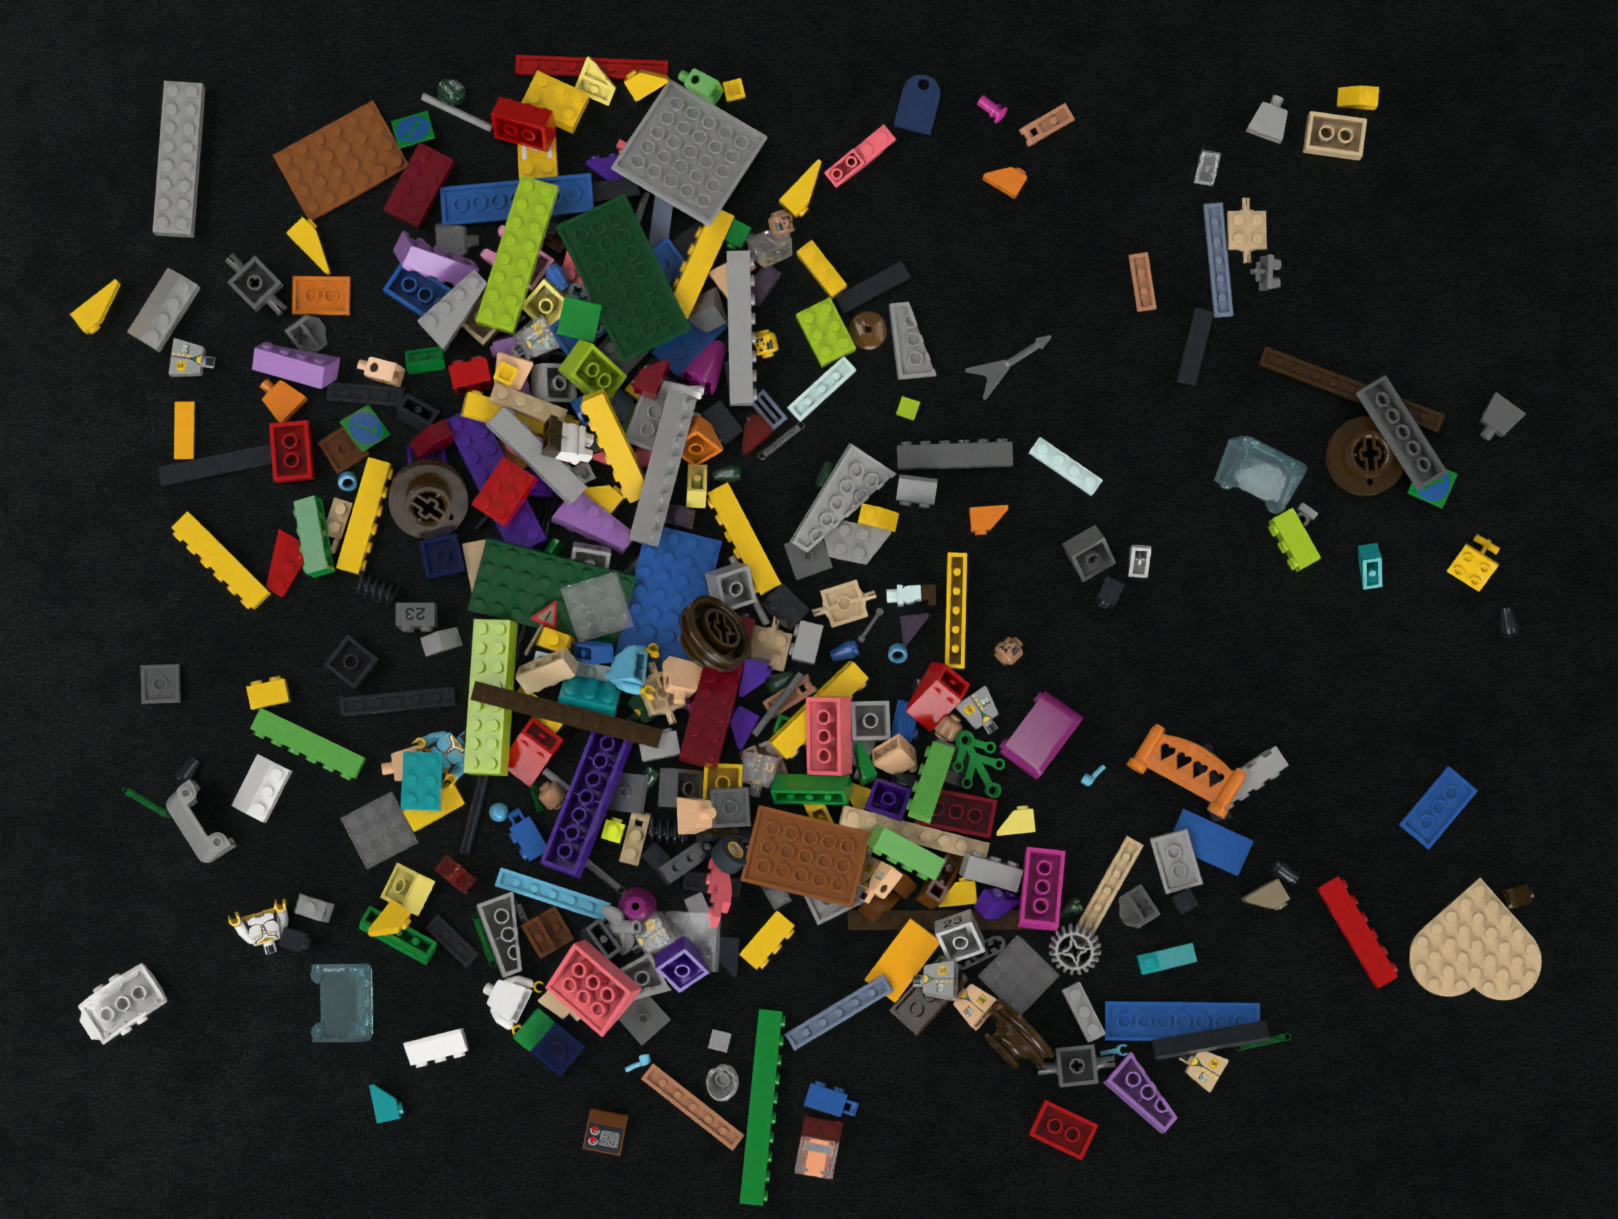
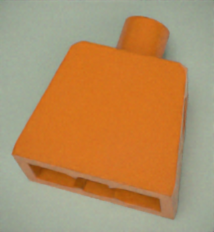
M267 378L260 385L267 393L262 400L279 423L287 422L308 400L303 394L282 380L274 385Z

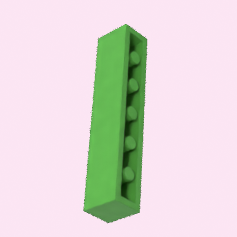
M260 708L250 728L254 730V735L262 739L267 736L272 739L271 743L279 747L282 744L288 746V751L295 755L302 753L306 755V760L314 764L319 761L324 764L323 768L331 772L334 769L340 771V776L347 780H351V778L357 779L366 758Z

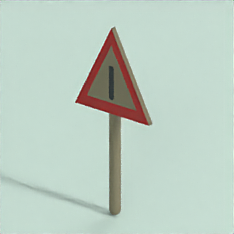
M557 600L530 618L540 623V626L524 655H528L544 626L556 630Z

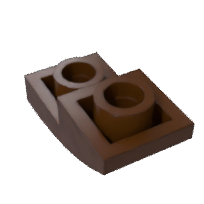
M892 890L884 899L874 895L870 903H864L858 911L874 923L885 910L888 912L898 902L900 896Z

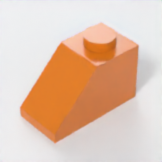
M1008 167L985 173L982 180L1015 199L1028 176L1025 175V171L1018 167L1015 169Z
M1008 505L969 508L971 532H975V535L987 534V531H990L1007 512Z

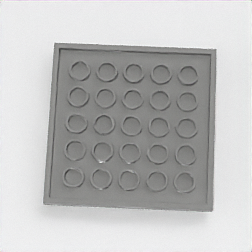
M669 79V82L665 85L613 163L611 169L710 227L766 142L767 136Z

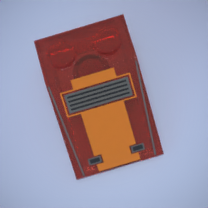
M804 1115L794 1173L833 1179L843 1122Z

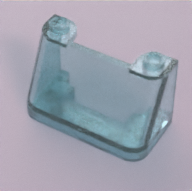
M1240 436L1229 439L1214 481L1220 483L1222 488L1231 489V487H1238L1266 501L1265 505L1268 507V511L1278 514L1286 508L1308 467L1306 464L1252 437Z
M312 965L311 978L316 984H320L321 1022L316 1023L311 1030L312 1042L369 1041L373 1033L372 969L370 965Z

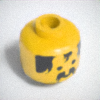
M769 329L756 332V343H752L756 355H762L763 359L774 356L773 352L778 350L775 333L770 332Z

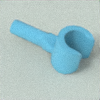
M1101 765L1092 776L1086 773L1081 783L1090 786L1095 778L1105 769V766Z
M1120 1044L1114 1049L1100 1051L1101 1056L1110 1054L1126 1056L1128 1053L1122 1054L1120 1048L1127 1045Z
M640 1055V1062L625 1067L626 1072L650 1064V1055Z

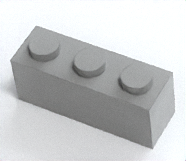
M972 851V853L965 852L959 874L963 878L1017 892L1024 870L1016 862L1008 861V863H1004L998 857L990 856V858L983 857V853Z
M1076 982L1062 989L1061 991L1086 1041L1089 1043L1105 1035L1106 1033L1081 983Z

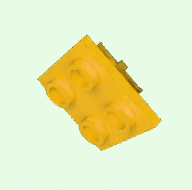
M1477 534L1473 541L1482 545L1481 551L1479 552L1466 544L1447 569V572L1475 590L1480 591L1499 565L1484 555V553L1488 549L1496 555L1500 548L1491 543L1490 539L1486 540Z

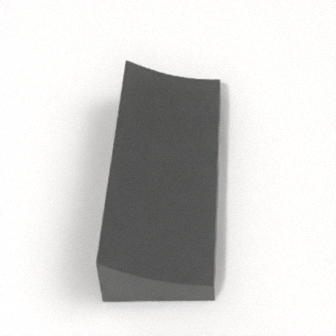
M1386 375L1356 393L1417 490L1447 473Z

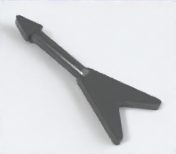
M1051 335L1036 338V342L1008 360L966 368L965 372L986 377L987 383L983 399L986 400L1010 367L1037 349H1043L1051 339Z

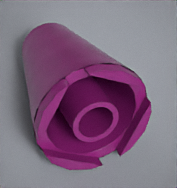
M719 340L711 341L682 371L680 375L682 380L685 381L687 379L690 382L689 386L705 387L704 394L711 392V395H713L728 352L726 345Z
M630 888L619 899L618 908L624 913L625 920H638L641 925H644L656 913V900L652 893L644 888ZM633 903L639 904L638 910L632 908Z

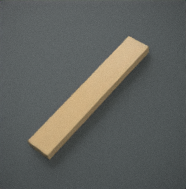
M1126 836L1078 921L1080 929H1083L1086 925L1088 926L1086 932L1094 930L1095 933L1144 845ZM1077 936L1080 942L1089 944L1083 937Z

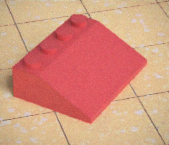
M587 940L573 944L545 987L601 1037L606 1034L632 1004L642 989Z

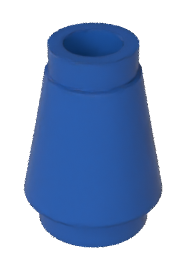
M554 263L544 271L545 277L561 292L570 286L561 265L559 266L557 263Z
M848 640L830 651L833 661L856 658L860 654L855 640Z

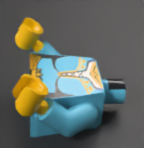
M651 643L648 647H645V645L627 646L621 653L613 657L611 670L605 672L606 679L624 692L636 695L642 693L648 700L654 699V696L648 694V692H656L651 685H647L644 688H641V686L645 685L648 653L652 658H658L660 656L658 645Z
M465 731L457 738L451 732H434L422 738H417L412 742V744L418 743L420 745L416 749L417 752L424 749L426 752L444 753L443 772L446 776L443 783L445 780H450L449 788L453 787L456 780L464 774Z

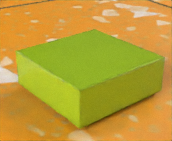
M902 396L896 415L914 421L920 402Z

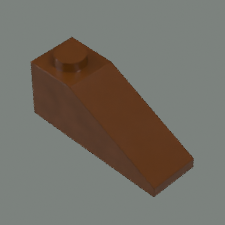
M946 852L942 857L945 859V862L936 880L928 878L916 900L930 910L940 905L960 870L964 857Z

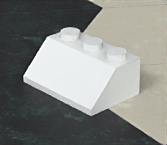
M257 754L231 806L266 823L292 771Z
M463 1028L403 1043L410 1065L416 1064V1068L428 1065L427 1061L434 1060L435 1063L446 1061V1056L453 1055L454 1058L465 1056L464 1052L469 1051Z

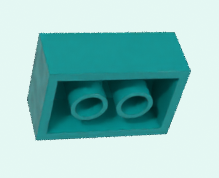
M575 675L569 680H563L558 702L616 717L621 690L612 682Z
M403 751L401 810L442 811L444 753Z

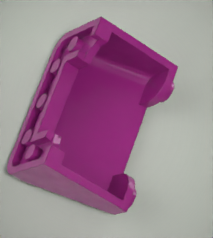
M1047 691L1038 693L1033 700L1036 702L1034 707L1010 739L1005 738L999 746L1001 748L1000 754L1035 780L1041 776L1084 718Z

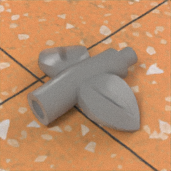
M603 906L602 913L607 921L610 922L605 926L611 935L615 936V940L622 948L619 951L622 956L626 955L634 946L635 939L633 934L641 931V923L638 920H625V915L619 908Z

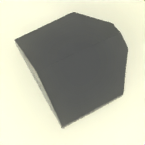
M717 287L699 295L689 315L692 324L706 333L728 323Z
M304 315L285 329V332L299 350L317 353L327 345L326 327L318 317Z
M1141 884L1119 897L1120 917L1127 926L1140 928L1160 915V912Z

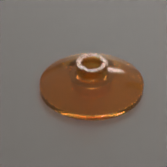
M866 311L859 313L852 319L849 326V335L856 346L870 350L877 348L884 342L887 335V326L880 315ZM866 326H870L872 328V331L870 333L865 332L864 329Z

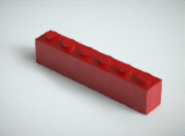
M1337 876L1319 886L1317 890L1375 988H1380L1398 977L1396 974L1398 969L1393 961H1388L1386 957L1388 952L1383 945L1380 946L1376 940L1378 935L1373 928L1370 929L1366 923L1368 919L1364 912H1359L1356 907L1358 902L1354 895L1350 896L1346 890L1349 888L1346 881Z

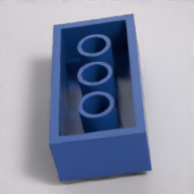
M401 263L383 288L385 294L421 317L452 290L430 275L425 277L418 271L405 270L402 268Z

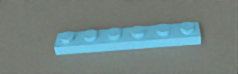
M500 868L495 883L497 887L595 919L600 918L604 922L606 918L602 913V907L611 905L609 902L504 868Z

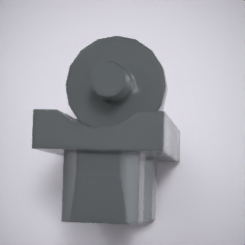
M1274 255L1261 256L1260 262H1256V269H1250V274L1255 275V281L1259 282V291L1280 287L1281 279L1280 277H1273V270H1280L1281 260L1274 258Z

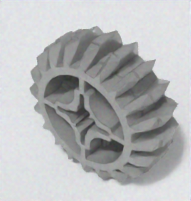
M1069 923V929L1063 925L1061 928L1062 932L1057 930L1055 932L1057 937H1051L1054 943L1049 944V948L1053 949L1049 952V955L1054 956L1052 962L1059 961L1056 965L1057 968L1064 966V973L1067 969H1070V975L1074 974V970H1077L1078 975H1081V969L1087 973L1089 971L1088 966L1094 968V962L1099 961V958L1096 956L1101 955V950L1097 949L1101 947V943L1096 942L1099 937H1092L1094 930L1086 932L1088 927L1086 925L1083 929H1080V923H1077L1076 928H1073V924ZM1070 936V944L1064 946V948H1059L1061 941ZM1077 936L1083 937L1089 944L1080 942ZM1073 942L1074 946H1076V949H1078L1077 956L1074 949H1072ZM1087 950H1091L1089 957L1081 962L1080 955ZM1062 954L1072 957L1074 962L1066 960Z

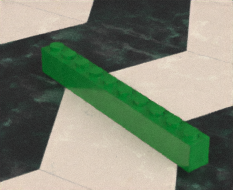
M759 1009L740 1195L741 1204L763 1206V1201L768 1199V1190H765V1182H769L770 1170H767V1162L771 1163L772 1151L768 1150L769 1143H773L774 1132L770 1130L771 1124H775L776 1112H772L773 1104L777 1105L778 1093H774L775 1085H779L780 1074L776 1073L777 1066H781L782 1054H778L779 1046H783L784 1035H780L781 1027H785L786 1018L785 1015H782V1011Z

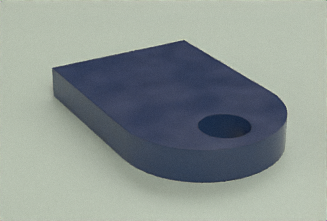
M915 75L907 80L902 90L893 127L930 136L940 99V88L933 78L927 75ZM921 80H926L929 83V87L926 90L918 87V83Z

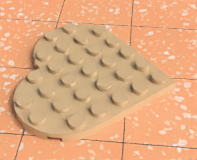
M1478 878L1416 934L1410 946L1409 964L1413 976L1423 988L1440 996L1461 995L1474 987L1486 997L1496 1000H1511L1528 992L1536 983L1541 971V953L1536 941L1481 878Z

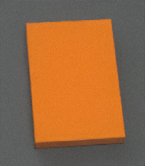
M293 276L292 315H350L351 278L337 276Z

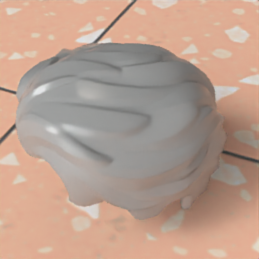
M720 1064L717 1068L711 1069L706 1079L707 1090L710 1096L717 1101L729 1100L736 1093L739 1084L736 1071L732 1066Z

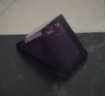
M923 613L899 617L902 643L905 647L929 618V614Z

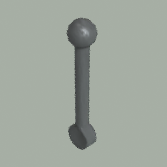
M882 608L876 610V615L863 634L858 636L859 642L865 641V636L877 618L883 615Z

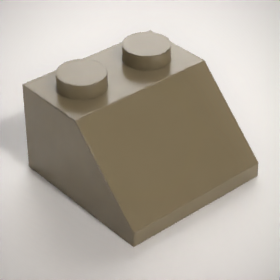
M1274 879L1241 899L1246 903L1279 910L1288 905L1286 901L1290 898L1279 879Z

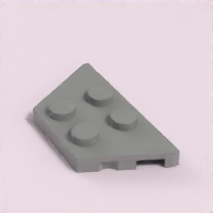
M842 520L836 528H832L824 536L828 556L867 565L891 535V531Z

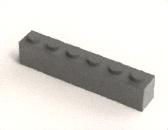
M980 439L977 440V443H970V440H958L956 444H951L949 440L939 441V444H931V441H921L920 445H912V442H901V445H897L898 470L1013 466L1012 442H1008V439H996V442Z

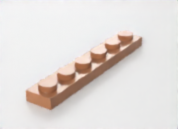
M652 1064L641 1078L732 1151L744 1137L743 1133L655 1064Z

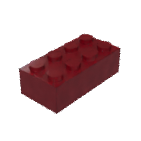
M419 142L384 207L385 213L420 230L440 193V187H443L455 165L454 160Z
M941 789L930 824L914 819V824L990 838L997 800Z

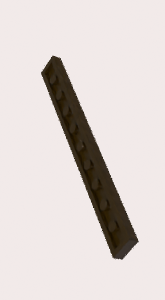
M1265 347L1258 364L1264 368L1359 404L1362 403L1356 393L1368 386L1268 347ZM1401 398L1418 426L1438 433L1445 414Z
M475 681L470 699L657 749L663 729Z
M848 910V930H902L910 918L926 930H935L934 921L966 910H889L888 912L885 910L874 923L863 916L858 910ZM971 910L980 930H1041L1018 927L1019 910H1010L998 919H985L977 910Z

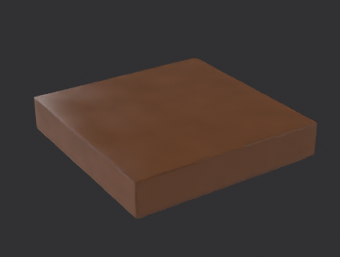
M343 427L317 442L338 475L371 455L368 450L361 452Z

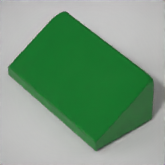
M440 346L405 351L408 374L443 370L446 368L443 349Z
M538 1008L515 1033L513 1038L528 1051H531L555 1022Z

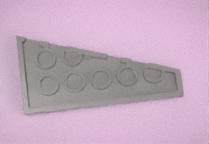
M849 444L790 542L803 551L808 552L832 528H836L840 521L853 513L862 503L869 499L873 492L877 489L879 490L896 473L854 445Z

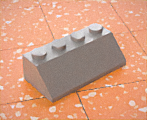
M167 268L127 333L160 352L197 295L200 287L181 274Z

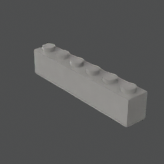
M502 407L488 421L486 426L568 505L572 504L587 488L585 485L586 481L580 475L573 474L571 466L565 461L561 462L559 459L541 455L543 439L537 434L534 436L529 431L530 427L524 421L520 422L515 417L516 413L512 409Z

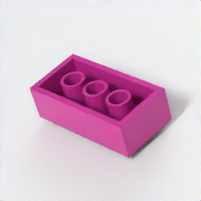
M1034 847L1026 848L1018 927L1057 931L1059 927L1066 851Z

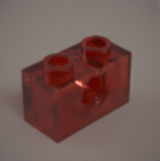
M446 855L434 869L463 894H466L478 880L449 855Z

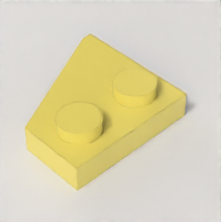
M588 56L575 88L588 93L589 98L609 106L617 87L594 60Z

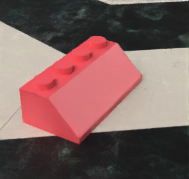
M806 697L807 774L837 776L852 774L851 697Z

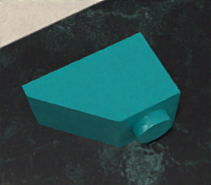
M1378 544L1358 546V561L1363 590L1382 587V557Z
M376 1084L369 1085L377 1123L402 1118L401 1114H404L402 1102L398 1103L396 1097Z

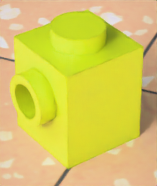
M611 817V821L606 819L601 838L620 844L626 826L622 824L623 820Z

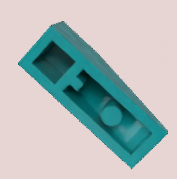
M1193 943L1136 956L1141 975L1197 962Z

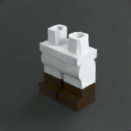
M551 414L543 424L541 455L571 462V464L575 465L579 461L589 462L593 457V451L586 449L585 446L590 447L592 445L594 435L586 433L585 426L580 425L579 427L573 423L559 421L557 416Z

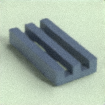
M764 389L757 394V401L776 423L773 425L754 401L753 408L774 431L788 418ZM762 395L782 417L780 420L760 398Z

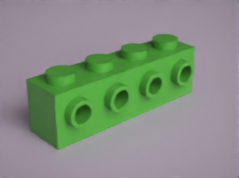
M933 741L932 746H927L924 757H927L926 763H921L918 772L921 775L920 781H915L912 792H915V796L913 799L909 798L906 807L909 810L908 817L930 824L955 748Z
M876 824L866 843L872 847L871 851L879 856L882 853L887 855L886 859L894 864H897V862L902 863L903 869L909 872L917 871L916 876L926 881L928 878L935 881L945 862V859L879 824Z

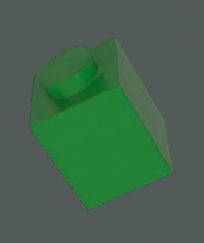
M734 219L724 238V242L727 243L726 247L733 251H736V249L741 251L751 232V227Z

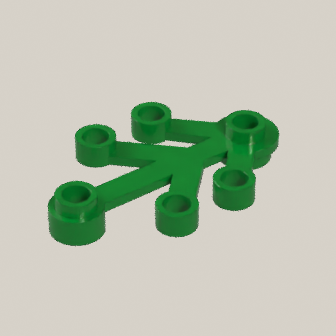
M967 730L960 731L955 737V743L959 748L955 761L951 763V769L954 772L962 771L965 753L967 752L970 757L965 776L960 780V786L964 789L972 787V778L976 768L985 785L984 792L986 796L997 798L1001 794V787L999 784L991 781L983 764L993 766L996 770H1002L1005 767V762L1001 758L994 759L977 754L973 748H982L986 753H993L996 750L995 743L974 739L973 734ZM964 736L967 738V742L965 744L961 741L962 737ZM988 744L992 745L991 751L987 750ZM997 761L1001 762L1000 768L996 766ZM956 763L960 764V768L958 770H956L954 767ZM966 779L969 781V785L967 787L964 786V781ZM990 787L994 788L993 794L989 793Z

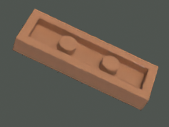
M1148 252L1129 255L1137 312L1155 310L1156 302Z

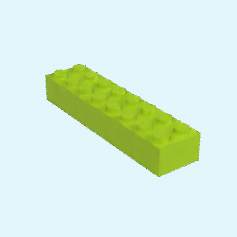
M521 175L476 318L478 325L511 335L515 334L557 200L558 186Z
M474 619L463 773L470 775L508 776L512 711L470 699L475 681L513 691L518 623L511 620Z

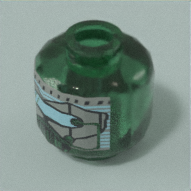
M445 78L439 83L437 87L438 97L448 106L463 103L466 90L456 79Z

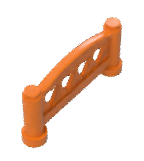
M1158 724L1152 726L1134 758H1130L1127 765L1140 774H1144L1145 770L1149 768L1211 802L1207 809L1224 819L1228 813L1227 808L1246 779L1247 773L1239 768L1232 771L1221 759L1204 747L1183 738L1166 735L1164 733L1165 729ZM1168 744L1169 748H1175L1176 751L1173 755L1161 760L1162 745ZM1179 753H1184L1186 757L1192 758L1189 764L1178 769L1177 756ZM1195 762H1201L1202 766H1208L1206 772L1194 778L1193 765ZM1215 770L1218 774L1224 775L1222 781L1210 787L1211 771Z

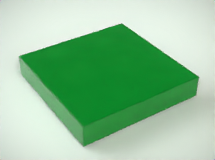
M565 296L557 334L594 343L603 305Z

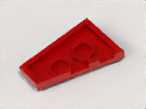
M279 529L266 588L283 598L303 566L304 559L299 548L301 542Z

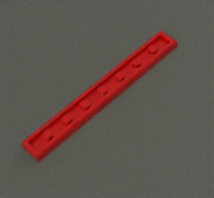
M516 55L515 74L535 76L538 70L549 76L579 77L587 58ZM592 58L609 79H626V75L633 70H636V72L646 70L668 76V61Z

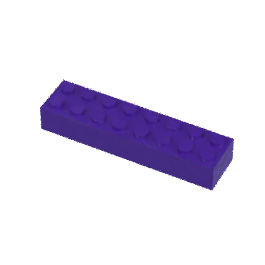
M460 412L447 419L446 422L453 433V439L479 491H481L503 456L507 459L508 457L498 437L486 426L487 423L462 417ZM528 497L507 528L495 521L506 542L533 549L549 542Z
M591 732L541 858V864L578 879L581 878L634 742Z

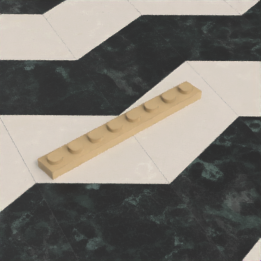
M844 805L839 821L840 825L872 832L876 824H879L917 845L963 857L965 852L972 853V851L983 853V857H987L990 845L987 842L903 820L901 822Z

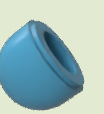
M345 471L340 474L338 485L344 491H352L357 487V477L353 472ZM351 479L353 484L345 486L343 480Z
M895 643L889 648L888 657L892 662L902 663L907 659V648L903 644ZM900 651L903 655L901 658H895L893 653Z
M495 803L489 810L490 817L496 822L504 821L508 817L507 814H509L507 806L503 803Z

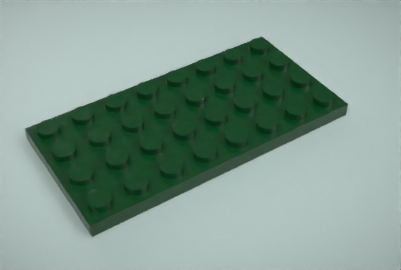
M625 193L556 226L592 302L603 305L600 319L622 363L692 331Z
M486 537L468 610L539 628L540 623L530 618L557 600L555 631L586 641L610 643L614 648H617L636 575Z

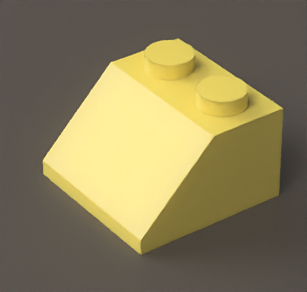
M545 278L525 300L523 310L548 332L546 328L560 319L564 297L568 295L566 291L561 292L553 283Z
M397 863L380 897L388 902L393 899L412 914L419 916L435 881Z

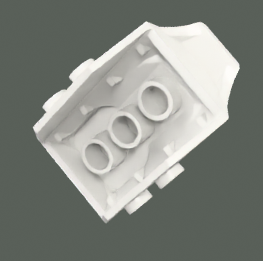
M142 963L122 975L116 974L109 979L110 983L106 986L101 984L93 989L94 994L78 1006L81 1010L79 1021L91 1039L100 1040L104 1045L120 1033L123 1036L132 1030L130 1026L135 1023L138 1025L148 1019V1014L167 1002L164 991L156 978Z

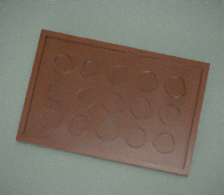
M373 100L273 155L304 213L311 221L401 173L408 164L403 153L398 149L393 135Z
M759 805L746 855L747 863L743 867L740 881L853 908L869 846L866 843L872 832Z

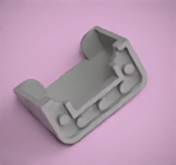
M188 780L168 798L166 807L199 860L204 863H210L237 845L233 838L227 839L220 832L213 833L210 836L207 835L190 808L198 803L196 795L201 788L196 781Z

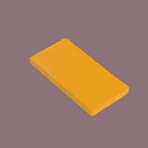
M910 918L864 980L870 983L884 974L894 990L886 996L896 1003L913 980V976L917 975L940 944L937 937Z

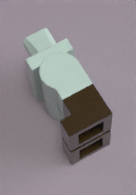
M936 584L905 586L904 588L903 585H897V589L887 590V603H898V607H904V604L912 605L915 602L927 601L929 602V607L936 606Z

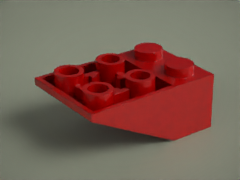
M931 662L905 712L928 731H932L942 718L947 716L961 702L970 684L948 665Z
M532 717L509 749L508 771L531 787L564 740Z

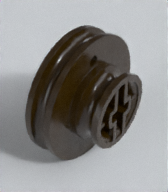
M1370 416L1357 417L1347 421L1333 433L1328 442L1326 465L1329 474L1339 487L1351 494L1358 496L1379 494L1393 486L1404 471V468ZM1367 451V454L1372 453L1373 457L1368 460V457H1363L1362 453ZM1381 457H1383L1381 463L1378 465L1377 461L1381 459ZM1368 479L1373 481L1372 485L1367 484Z
M435 459L414 461L403 467L391 483L389 490L390 513L396 524L403 531L414 537L422 539L443 537L454 531L466 515L468 491L465 481L455 468L443 461Z
M702 595L695 598L681 611L679 620L682 632L680 634V643L685 654L693 663L704 668L711 667L721 672H730L749 658L752 650L749 632L738 614L725 602L713 596Z
M999 998L996 1001L998 1008L992 1009L989 1007L986 1010L996 1024V1033L993 1035L987 1033L984 1036L985 1039L1014 1069L1019 1067L1017 1063L1019 1058H1028L1039 1068H1043L1045 1066L1043 1059L1045 1057L1052 1059L1055 1056L1053 1051L1036 1030L1014 1008Z

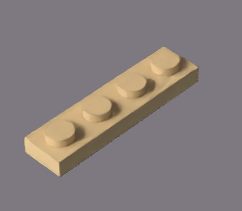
M496 382L488 401L506 409L509 407L516 413L543 423L546 422L551 414L557 416L559 421L564 422L567 409Z

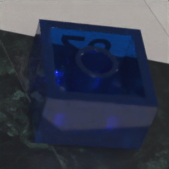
M455 533L419 541L427 579L430 580L467 572L459 534Z
M555 1022L531 1053L561 1077L586 1046L558 1022Z

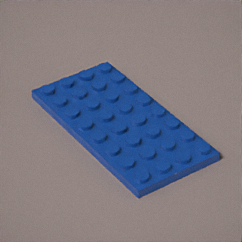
M663 527L658 547L642 544L635 571L636 580L615 655L621 653L629 645H645V647H648L651 643H656L659 647L658 652L660 656L652 658L648 653L647 664L655 662L658 672H663L662 664L669 656L691 661L680 643V634L682 633L679 622L680 614L695 598L709 595L705 573L716 569L722 541ZM648 666L646 667L645 677L651 675Z

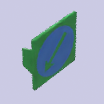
M428 111L391 121L398 149L435 138Z
M369 405L364 406L340 421V424L361 452L366 451L391 435Z
M1446 469V474L1420 490H1417L1414 484L1411 483L1407 494L1443 509L1458 474Z

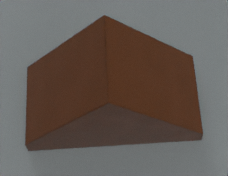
M888 861L886 864L903 874L893 887V890L906 900L918 885L895 864Z

